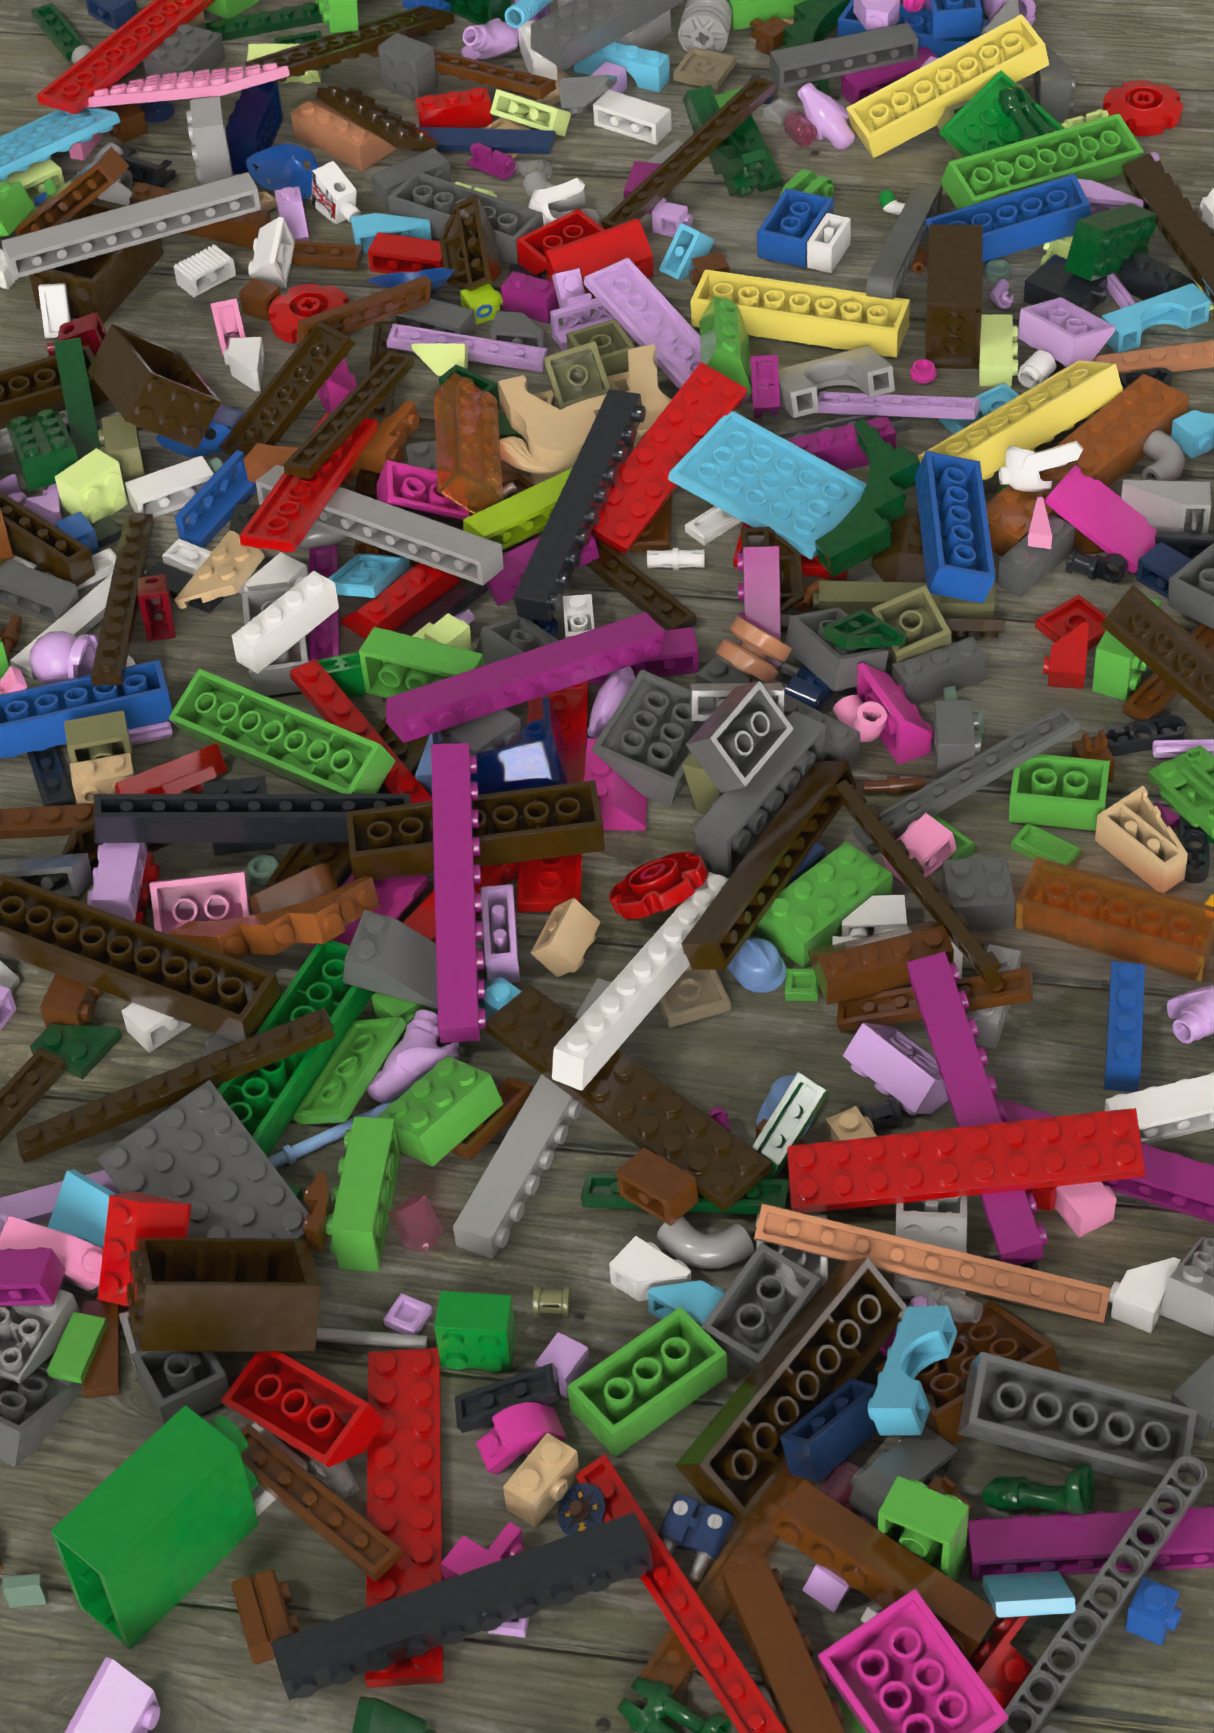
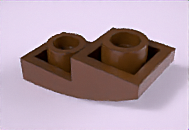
M318 1171L313 1183L307 1185L304 1193V1202L307 1203L309 1214L305 1218L303 1232L306 1234L310 1249L323 1252L329 1236L326 1232L328 1214H332L333 1210L326 1173Z

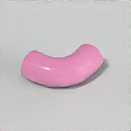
M849 695L839 700L833 707L838 721L860 732V743L876 740L884 729L887 713L885 708L879 703L872 701L863 703L858 695Z

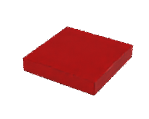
M1078 594L1036 619L1035 628L1055 643L1083 622H1089L1087 651H1089L1101 641L1106 629L1100 624L1107 615Z

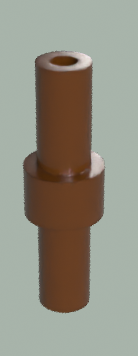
M18 615L11 616L7 629L1 635L7 661L12 649L16 647L19 640L18 631L22 618Z
M889 776L887 780L863 781L864 794L888 792V795L901 794V791L920 790L925 787L924 777L900 779V776Z

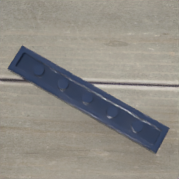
M416 127L417 129L429 132V136L438 141L437 151L470 152L472 144L482 143L491 148L492 152L497 150L501 153L551 154L556 139L554 130ZM412 149V150H414V151H427V150Z

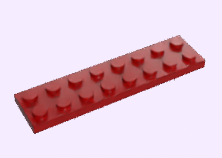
M700 362L627 457L626 462L619 468L617 482L612 484L608 502L603 504L600 510L599 522L593 526L591 534L626 555L678 487V485L668 480L669 472L724 415L728 416L731 411L736 410L747 395L748 389Z
M325 413V415L322 417V419L320 420V422L318 423V425L315 427V429L313 430V432H314V431L322 424V422L330 415L329 413ZM365 418L310 479L285 474L284 471L239 535L240 544L257 549L265 548L281 552H295L378 430L377 419Z

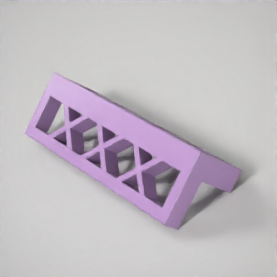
M597 298L550 311L552 337L561 351L567 350L566 333L615 318ZM587 310H596L591 317H582ZM572 317L567 324L559 326V318Z

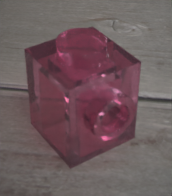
M414 1195L387 1211L405 1248L424 1251L437 1243L436 1238L445 1233L427 1196Z

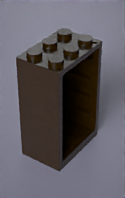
M95 198L73 215L68 222L125 207L126 205ZM161 238L29 275L36 308L41 309L39 285L66 283L70 317L78 319L98 312L102 324H104L164 254Z
M929 225L925 359L932 361L935 368L979 369L982 318V225Z
M111 324L88 370L126 422L195 449L198 448L221 403L220 399L181 352Z
M137 1237L136 1250H130L129 1272H132V1283H127L126 1302L129 1304V1320L132 1321V1337H138L141 1351H315L321 1283L307 1239Z

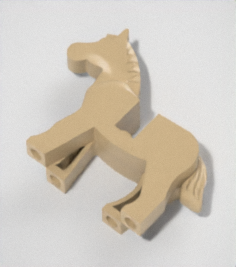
M654 344L629 349V371L607 376L611 390L639 393L642 405L646 408L645 419L637 428L636 439L634 443L630 444L627 457L671 401L658 388L657 356ZM524 375L498 381L500 404L511 427L526 442L515 436L499 439L491 446L493 456L517 469L530 472L536 485L573 468L606 395L586 399L560 410L555 407V398L552 390L533 395L527 392V381Z

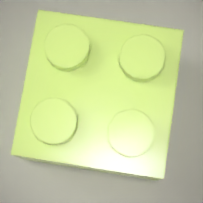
M97 448L55 476L65 518L81 512L91 524L104 517L113 515L128 504L119 462Z

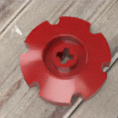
M1135 80L1122 83V87L1111 88L1104 96L1102 110H1106L1109 116L1120 114L1131 133H1134L1135 136H1155L1163 134L1164 129H1173L1179 124L1182 118L1183 103L1180 102V94L1170 86L1162 83L1152 84L1148 80Z
M304 284L288 289V294L278 295L269 306L268 315L272 332L280 340L293 344L297 342L299 320L349 303V298L342 290L330 285L319 287L318 284Z
M692 851L671 853L659 859H653L623 877L624 879L611 889L609 900L615 913L621 914L624 919L647 917L656 912L670 909L695 893L694 890L706 882L709 872L701 855L696 856Z

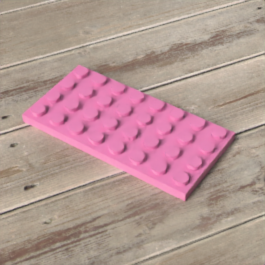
M277 63L262 65L263 68H260V64L245 67L246 70H243V66L228 68V72L226 67L211 70L212 73H210L209 69L196 71L195 75H193V71L178 73L179 76H177L176 72L163 74V78H161L160 74L146 76L145 81L143 79L131 80L128 86H126V83L113 85L110 91L108 88L95 90V96L89 97L87 108L222 96L290 76L288 66L278 67Z

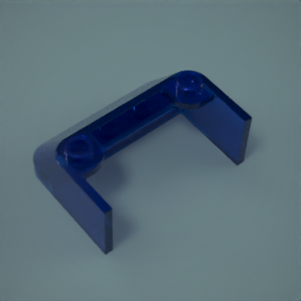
M548 696L542 697L544 718L532 721L525 726L522 731L523 742L475 754L477 757V773L471 774L472 782H477L478 795L568 784L562 729ZM440 731L432 733L433 744H446Z

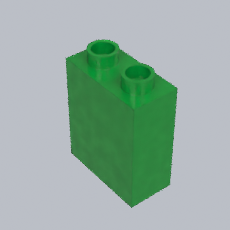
M183 1406L50 1530L78 1606L129 1650L259 1525L251 1493L258 1487V1481L241 1459V1454L248 1448V1443L241 1431L223 1415L217 1414L208 1423L189 1407Z

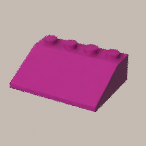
M916 1589L818 1655L823 1671L866 1733H993L1008 1719L1005 1711Z

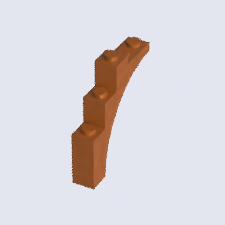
M405 401L394 413L378 423V430L341 484L348 485L360 469L381 474L386 460L401 463L403 453L400 448L418 428L420 422L415 402ZM257 443L243 459L248 481L256 483L258 478L274 466L280 465L284 467L283 464L299 447L272 446Z
M363 876L341 888L298 904L233 919L189 921L167 934L237 960L247 954L276 955L295 943L324 944L344 933V926L362 917L364 910L371 912L378 908L380 903L373 878Z

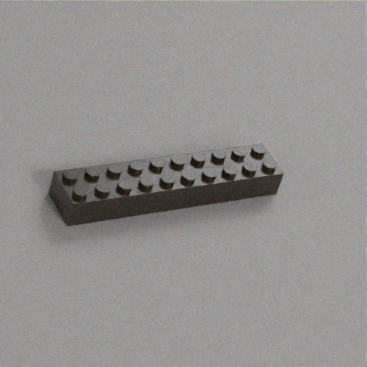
M2 874L0 877V952L236 1042H241L246 1038L255 1036L281 998L275 973L5 874Z

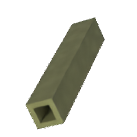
M819 581V593L813 592V610L821 611L839 607L848 615L862 609L872 614L871 608L924 585L927 587V583ZM995 584L992 585L984 603L931 594L943 618L994 620Z

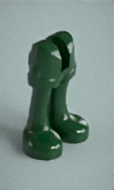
M1022 85L1016 86L1013 89L1006 88L999 91L1003 113L1007 117H1011L1019 128L1021 138L1017 142L1055 132L1045 124L1034 109L1036 105L1034 99Z
M1079 1464L1074 1471L1068 1473L1065 1485L1059 1486L1030 1482L1027 1477L998 1476L984 1487L982 1500L988 1507L998 1511L1025 1509L1027 1506H1036L1069 1512L1075 1515H1086L1088 1510L1093 1508L1095 1481L1091 1464Z
M638 1675L630 1687L639 1693L645 1701L648 1699L647 1705L643 1709V1706L623 1697L617 1707L619 1712L629 1722L630 1729L636 1733H680L665 1721L667 1716L694 1733H730L732 1727L731 1719L723 1712L713 1713L709 1718L703 1717L674 1698V1690L662 1680L652 1681Z

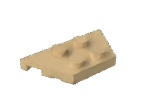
M229 531L175 598L178 608H187L188 602L196 598H201L202 602L205 603L218 597L236 594L265 556L262 550L241 545L239 534Z

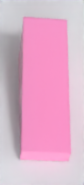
M98 132L92 135L93 138L87 142L72 144V148L69 150L70 158L84 161L104 134Z
M1037 497L1029 529L1028 546L1051 549L1052 532L1043 497Z

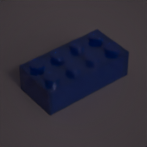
M270 81L242 89L239 100L235 102V109L233 114L229 115V123L225 128L233 174L249 173L246 159L254 153L272 147L284 120L279 85L276 82ZM253 164V166L256 167L255 170H257V169L259 168V166H256L255 164Z

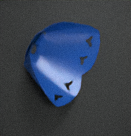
M280 144L254 153L246 159L251 177L263 188L275 191L286 187H299L301 196H303L302 200L312 195V171L319 168V165L309 149L306 150L294 144ZM305 160L311 164L309 170L304 169L303 163ZM253 164L259 166L258 172H256V167H254ZM262 179H270V183H271V184H269L267 181H264V180H262Z
M434 268L418 272L391 273L372 277L366 281L380 288L388 289L426 276L431 280L430 295H432L446 283L455 272V269Z
M219 405L207 428L214 429L216 437L213 440H208L204 434L197 449L159 434L156 440L162 446L187 457L219 453L222 450L218 446L245 412L234 407Z

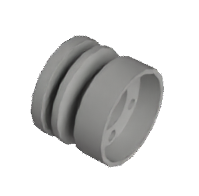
M726 0L687 1L678 30L679 42L685 51L688 52L691 47L719 53L724 50L732 24V9Z

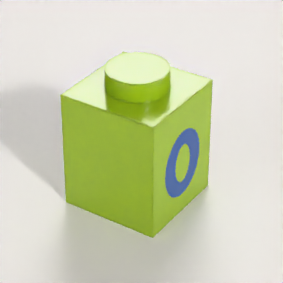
M490 283L472 291L466 289L460 291L461 306L474 310L475 325L493 320L496 312L500 311V306L503 304L500 292L498 290L495 291Z

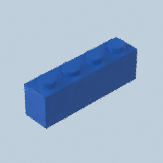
M1114 961L1111 963L1104 1074L1105 1090L1138 1092L1142 1052L1145 964Z

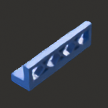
M236 450L175 515L179 539L205 548L230 521L235 504H245L257 491L256 483L248 481L243 460L245 458L244 452ZM190 515L188 523L186 524V518Z

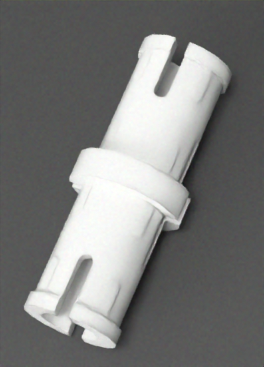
M678 547L666 551L647 550L648 569L673 568V570H679V568L686 567L705 568L704 549L679 550Z

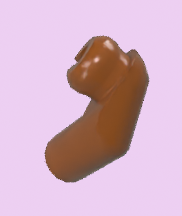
M919 247L913 260L912 269L917 274L925 271L928 261V253L922 247Z
M819 578L803 589L804 600L796 604L799 611L808 612L813 604V592L819 593V581H828V579Z

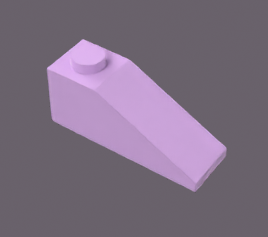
M1077 179L1090 204L1091 215L1129 203L1143 208V200L1092 180Z

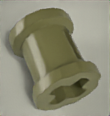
M540 1285L534 1286V1317H540L541 1314H562L564 1318L570 1317V1286H564L563 1289H542Z

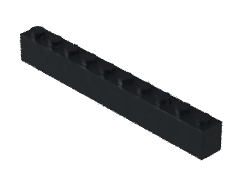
M608 390L513 595L518 616L551 621L555 610H559L564 590L570 586L573 570L580 564L582 550L584 546L589 544L591 530L599 522L600 510L603 504L608 502L610 488L613 483L617 482L619 468L622 463L626 462L628 448L631 443H634L637 436V428L645 419L646 408L642 405L639 393Z
M94 794L95 843L349 842L346 812L411 804L410 794Z
M636 1512L270 1642L289 1700L307 1698L315 1694L319 1689L333 1684H346L355 1676L366 1672L381 1671L388 1668L394 1662L408 1657H420L426 1654L428 1650L438 1646L459 1643L466 1636L480 1631L495 1630L502 1623L516 1618L531 1617L538 1610L552 1605L567 1604L575 1597L591 1591H603L618 1581L627 1578H639L647 1571L654 1569L651 1549Z

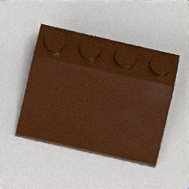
M992 1300L954 1321L957 1335L949 1357L928 1365L914 1379L921 1382L930 1406L925 1426L952 1445H956L967 1437L957 1433L970 1363L981 1352L1061 1373L1054 1345ZM886 1361L875 1367L877 1375L883 1372Z

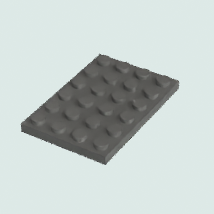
M210 1080L97 1157V1160L120 1193L134 1191L192 1204L188 1238L307 1239L306 1234L303 1232V1224L309 1213Z

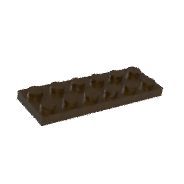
M329 85L328 88L318 87L317 98L394 147L417 150L436 149L438 141L431 138L429 132L415 128L416 124L402 120L400 114L389 112L387 106L375 103L374 98L362 95L361 90L348 87V90H343L333 85Z
M318 321L218 447L229 456H232L238 450L244 452V457H246L257 443L275 446L340 362L348 355L351 348L355 345L354 341L343 333Z
M1132 585L1100 625L1214 723V654Z

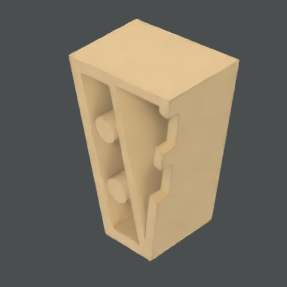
M1142 786L1097 815L1095 841L1162 895L1184 880L1188 853L1171 827L1165 825L1160 817V810L1157 806L1152 805L1147 797V790Z

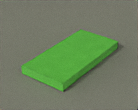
M391 1017L354 1021L294 1113L293 1118L299 1125L346 1122L407 1026L403 1018Z

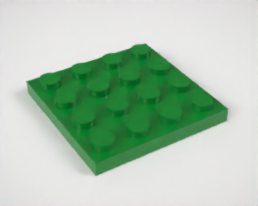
M1000 71L941 128L939 134L964 157L1017 143L1021 138L1019 128L1011 117H1007L1003 113L999 91L1006 88L1013 89L1018 85L1003 71ZM1036 103L1034 109L1048 127L1054 131L1065 129Z

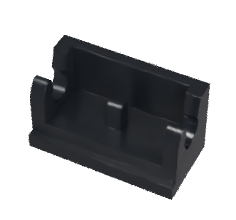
M131 148L120 155L129 165L127 170L132 173L134 182L164 188L176 177L175 170H166L172 164V161L164 160L160 165L132 157L136 150Z

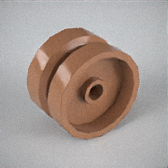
M736 616L729 629L731 634L743 641L740 645L731 639H723L716 653L730 661L732 666L753 678L757 677L766 683H773L779 671L775 665L765 660L767 655L779 662H785L793 648L743 618Z

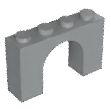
M869 346L778 369L780 404L793 418L819 412L817 390L835 385L855 386L870 398L895 391L892 365Z

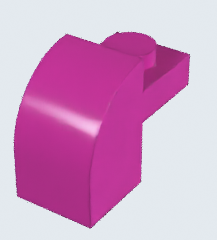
M527 1402L513 1405L494 1415L492 1420L495 1426L479 1439L476 1444L487 1471L498 1475L521 1454L529 1455L547 1433L560 1441L566 1439L567 1436L554 1408L540 1403Z
M509 1522L488 1550L463 1535L441 1562L443 1579L446 1580L524 1552L522 1529Z

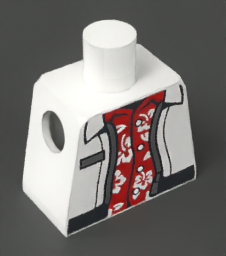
M334 161L312 171L313 207L334 224H338L346 219L351 223L350 217L361 215V212L356 207V189Z

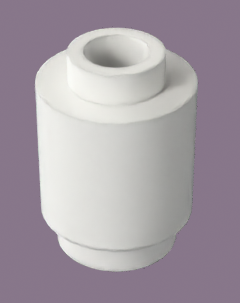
M1036 351L1020 367L1018 373L1019 382L1024 387L1031 389L1046 380L1056 369L1054 357L1046 351Z

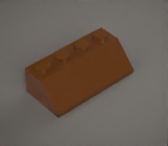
M927 921L809 950L808 957L826 1004L829 1005L910 985L906 962L945 952L950 964L954 960V949L944 925L935 921Z

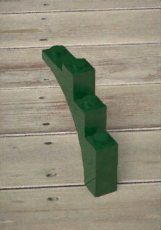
M806 0L795 5L794 23L783 28V46L773 51L823 41L829 32L838 26V19L851 0ZM828 78L808 82L817 90L829 96Z
M711 85L689 90L683 97L693 133L720 109ZM733 133L709 154L714 174H723L729 196L738 194L739 197H745L753 193L754 188L759 183L756 172L762 168V165L768 158L765 148L750 152L738 142Z
M864 419L854 423L857 444L867 457L870 465L867 485L859 502L850 514L833 530L814 541L818 561L832 577L892 546L890 539L892 528L889 522L906 514L904 504L906 495L904 490L916 484L915 474L920 465L915 454H910L903 446L894 450L889 442L885 443L881 439L878 430L874 426L870 427Z

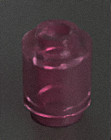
M794 112L785 118V132L798 146L806 147L815 140L817 129L803 114Z
M849 1462L841 1463L840 1466L832 1470L820 1491L851 1511L853 1507L848 1503L853 1487L850 1486V1483L860 1468Z

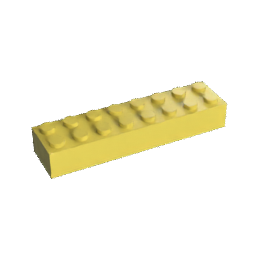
M1021 14L847 107L851 127L874 159L936 126L946 107L972 99L1000 71H1003L1016 83L1048 66L1046 46Z
M706 269L690 301L692 327L700 328L699 321L713 296H717L721 299L728 298L738 306L748 335L804 343L806 345L824 346L832 349L853 350L869 346L876 353L885 357L897 358L909 327L910 299L895 297L894 300L869 297L866 293Z
M1078 360L927 451L980 461L982 480H987L994 476V472L998 471L999 467H1005V451L1010 446L1034 452L1035 448L1040 444L1048 443L1054 440L1055 435L1060 432L1074 428L1075 423L1092 417L1095 411L1104 407L1120 394L1123 388L1116 364ZM925 452L918 456L920 463Z

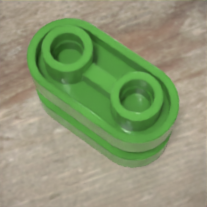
M804 168L784 185L780 196L787 188L831 198L834 193L833 180L823 175L816 177L815 172Z

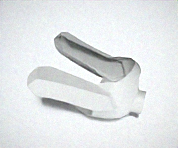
M575 178L554 187L537 189L532 193L528 208L542 212L543 224L546 225L574 211L557 212L550 210L548 204L581 192L585 184L582 180ZM589 208L580 209L599 224L600 217L596 210Z
M1077 441L1037 453L1010 446L1005 451V467H999L1000 484H1009L1015 490L1023 492L1051 489L1052 481H1042L1039 472L1064 466L1067 462L1078 460L1084 448Z

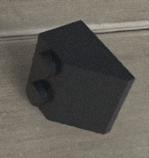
M1140 251L1122 265V284L1131 295L1143 301L1191 283L1195 284V281L1183 273Z

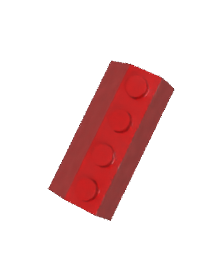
M638 218L545 251L547 280L553 282V274L580 269L585 294L591 293L584 285L585 276L626 258H629L647 279L654 277L653 254Z
M416 562L375 598L369 597L341 618L340 623L364 639H367L374 627L395 631L461 581L460 577Z
M257 1351L221 1400L225 1406L328 1468L363 1453L385 1423L369 1403L280 1351Z

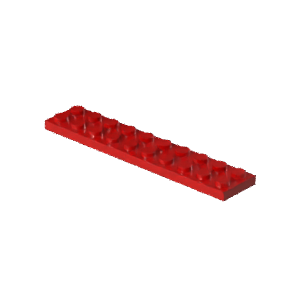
M153 0L37 94L38 103L77 115L89 105V97L95 96V90L109 89L161 45L166 38L177 31L180 25L189 23L215 0Z
M589 681L528 701L523 789L584 782ZM583 854L519 862L518 912L553 911L554 907L572 898H575L581 904Z
M1136 1108L787 1146L791 1209L803 1214L1146 1177Z
M438 1347L368 1352V1403L385 1423L367 1447V1521L400 1547L403 1556L377 1582L366 1574V1608L443 1581L441 1562L443 1561L441 1365ZM444 1645L430 1649L420 1657H408L394 1662L384 1670L366 1672L365 1681L367 1688L444 1683Z

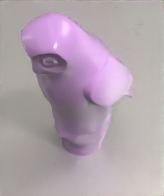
M499 18L493 19L486 24L469 26L463 33V41L467 46L461 49L463 57L475 60H487L508 54L519 45L518 28L509 26Z
M811 83L801 87L798 91V96L803 103L807 121L815 137L819 140L828 139L834 148L838 150L848 148L854 142L855 135L854 131L848 126L847 119L849 116L844 106L817 90Z
M630 667L609 673L604 684L599 689L590 717L588 735L590 737L599 738L636 679Z
M1214 985L1194 989L1168 1000L1167 1013L1169 1018L1177 1019L1173 1022L1172 1028L1175 1036L1181 1042L1189 1044L1194 1040H1200L1203 1037L1214 1034Z
M428 1010L416 1011L413 1021L406 1026L404 1038L392 1049L385 1060L382 1070L376 1073L367 1088V1093L375 1101L386 1103L404 1094L416 1081L420 1080L446 1056L457 1060L460 1058L458 1042H453L444 1047L437 1046L439 1030L438 1015Z

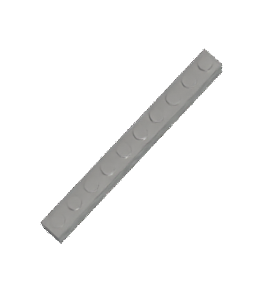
M247 172L1 241L5 259L14 279L259 211L261 206L258 188Z
M274 466L256 480L259 504L263 503L284 473L283 466ZM338 487L314 523L315 525L480 585H485L504 568L501 544L342 487Z
M597 978L575 1018L579 1020L612 982ZM542 1074L453 1225L455 1243L459 1248L494 1259L499 1248L506 1246L512 1225L515 1221L519 1222L522 1218L529 1195L533 1196L536 1193L541 1174L544 1169L548 1170L551 1167L554 1151L558 1144L562 1145L565 1142L571 1121L573 1119L576 1120L581 1113L583 1105Z

